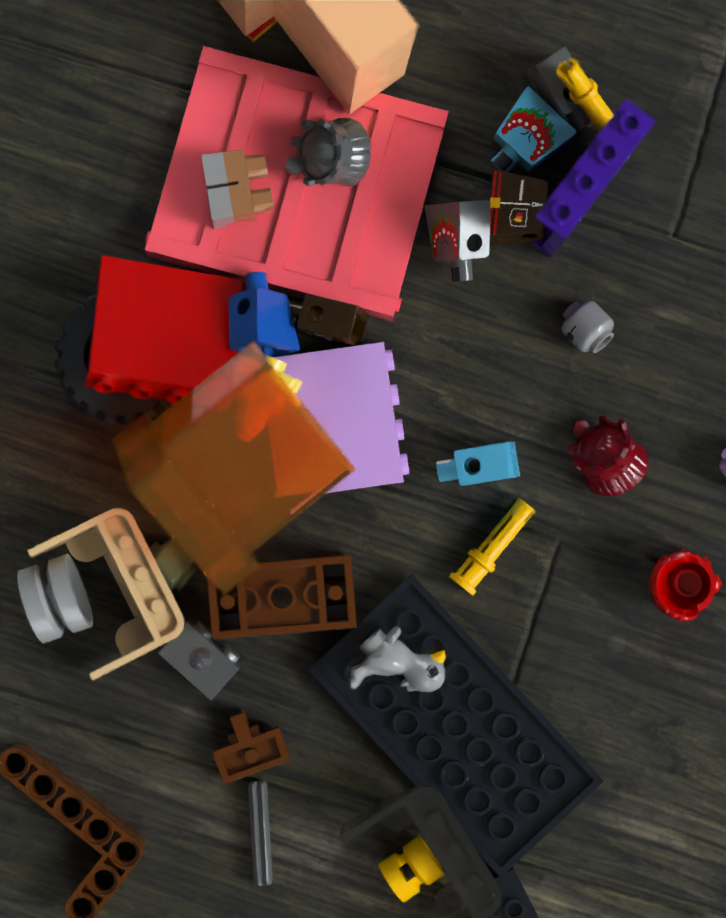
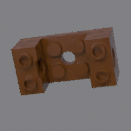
M351 554L260 563L218 564L207 567L212 639L357 627ZM277 587L288 588L292 593L290 605L286 607L276 606L271 598L273 590Z

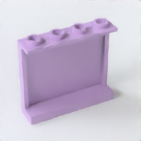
M384 342L273 357L287 364L284 373L303 382L294 399H286L279 412L269 414L266 418L277 500L404 482L403 475L409 474L407 453L400 454L398 440H404L402 419L395 420L393 406L400 404L397 384L390 385L388 371L395 370L392 349L385 350Z

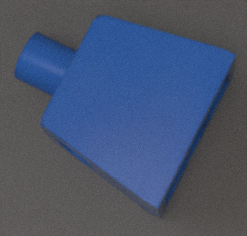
M265 272L247 274L245 276L247 290L234 294L229 299L230 350L259 356L262 353L270 357H280L300 351L290 303L286 294L268 290L267 274Z

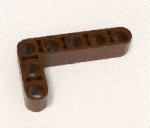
M25 743L14 744L0 756V773L102 855L65 904L67 918H95L141 859L145 851V840L138 831L34 748ZM12 753L22 755L25 760L24 769H16L11 765L10 756ZM38 776H48L52 780L53 789L51 791L40 789L37 783ZM68 797L77 799L81 806L80 812H69L65 807V799ZM96 819L103 820L108 825V834L99 835L95 833L92 828V821ZM121 842L132 843L136 848V855L132 857L123 855L120 852L119 844ZM98 871H110L113 874L114 883H102L98 879ZM85 898L89 900L92 910L89 912L79 910L76 906V899Z

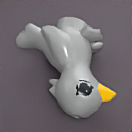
M398 626L392 628L387 634L378 629L359 647L366 657L360 664L350 669L349 687L356 689L365 677L373 674L381 676L403 674L406 679L402 680L400 686H407V691L432 692L440 688L445 680L443 664L446 657L445 650L429 655H419L413 653L402 641L397 639L401 633V629Z

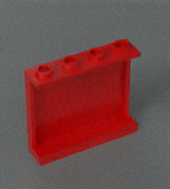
M102 255L96 276V285L98 286L89 367L84 387L94 388V390L101 393H112L114 391L129 393L131 396L139 399L161 398L166 399L172 404H199L209 410L227 409L235 394L238 354L236 351H231L229 346V299L232 295L242 292L243 280Z

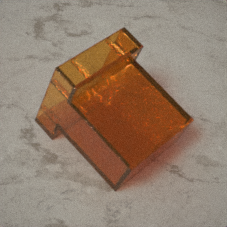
M254 341L156 420L153 421L145 412L112 439L130 489L224 594L259 567L253 554L254 550L356 470L338 444Z

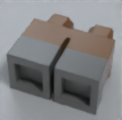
M244 150L201 155L214 229L228 227L229 223L244 220L256 221L255 214H261L274 209L270 188L252 191L250 189L249 180L268 177L265 155L245 156Z

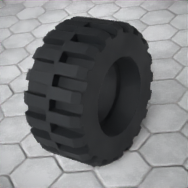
M97 293L88 297L89 302L85 305L78 304L72 310L74 315L69 322L64 320L60 328L63 331L61 340L56 339L54 349L58 351V359L54 360L56 371L60 372L61 380L59 382L63 391L68 392L70 395V400L77 407L83 409L86 414L96 419L125 426H133V424L138 423L145 424L153 421V418L163 416L171 411L169 408L173 404L169 403L166 399L154 397L139 399L131 396L129 393L116 391L101 393L94 390V388L84 387L89 367Z

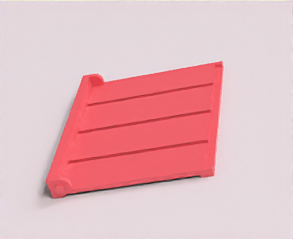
M203 46L152 229L148 231L146 236L145 252L148 257L218 276L240 279L244 283H246L245 276L247 274L265 272L267 274L268 289L300 298L310 294L358 305L369 316L393 322L395 311L399 312L402 298H399L449 111L379 93L349 115L324 81L318 76ZM346 117L359 121L367 131L368 140L371 143L370 164L364 177L354 186L347 187L338 183L307 186L303 184L305 176L301 172L291 175L284 169L289 157L297 158V146L290 144L292 137L301 136L305 129L301 123L305 120L319 121L320 118L324 121H332L337 118ZM244 150L245 156L265 155L268 177L249 180L251 191L270 188L274 209L261 214H255L256 221L244 220L229 223L228 227L214 229L201 155Z

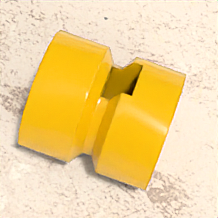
M417 836L403 846V853L401 855L393 853L378 864L384 878L403 903L420 892L421 884L424 883L429 886L445 875L435 855L420 836ZM406 863L409 864L416 875L411 880L402 868Z

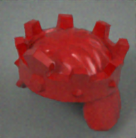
M681 549L669 556L663 555L658 560L657 565L654 566L649 581L650 595L654 597L653 601L659 610L672 619L687 622L698 617L699 611L708 608L715 592L719 591L722 584L719 575H715L712 570V562L707 557L702 558L698 554L691 553L690 549Z

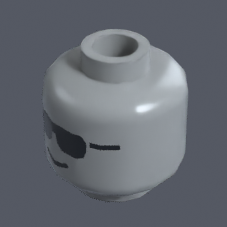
M577 301L570 305L563 313L565 321L562 325V333L579 351L597 353L612 340L614 336L612 332L614 321L596 302L587 301L580 304Z

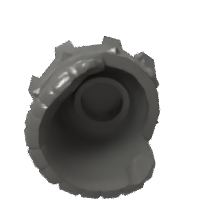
M346 117L337 118L332 121H324L319 118V121L305 120L302 122L301 125L305 128L301 136L292 137L290 144L297 146V158L289 157L284 169L291 175L301 172L305 176L303 184L307 186L338 183L349 187L359 183L368 170L371 157V143L368 140L367 131L359 121Z

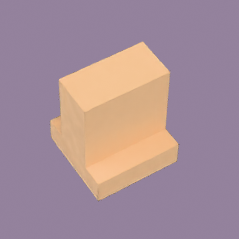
M220 0V4L245 36L274 17L349 115L405 74L418 27L399 0Z

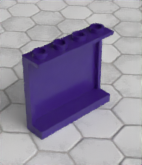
M625 99L535 218L548 227L547 239L530 243L551 258L656 121Z

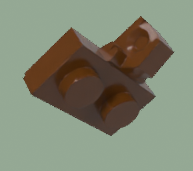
M244 709L231 714L230 720L235 732L228 735L230 743L215 748L212 751L224 785L291 761L279 725L262 732L258 724L250 727Z

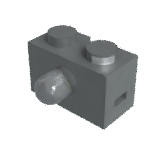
M189 619L184 624L180 635L169 641L158 654L207 698L212 700L241 668L242 665L237 661L240 656L226 643L222 646L217 645L211 639L212 630L202 621L198 620L194 623Z

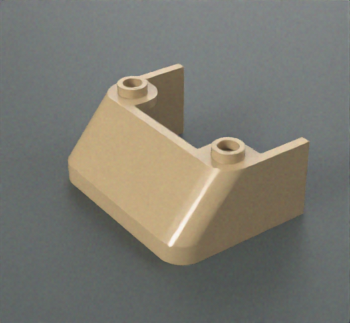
M122 508L111 509L27 550L30 557L35 559L66 543L71 555L78 561L91 562L104 556L134 619L121 625L116 633V645L122 656L90 672L89 675L92 680L175 639L182 632L184 627L183 615L134 517L127 510Z

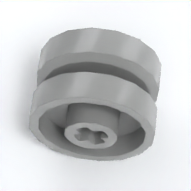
M69 554L50 559L47 571L38 564L18 571L17 579L21 600L31 627L42 643L63 637L64 626L73 633L93 626L92 609L88 594L78 568Z

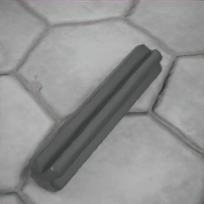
M254 780L248 784L253 883L256 886L271 885L273 881L268 790L266 781Z

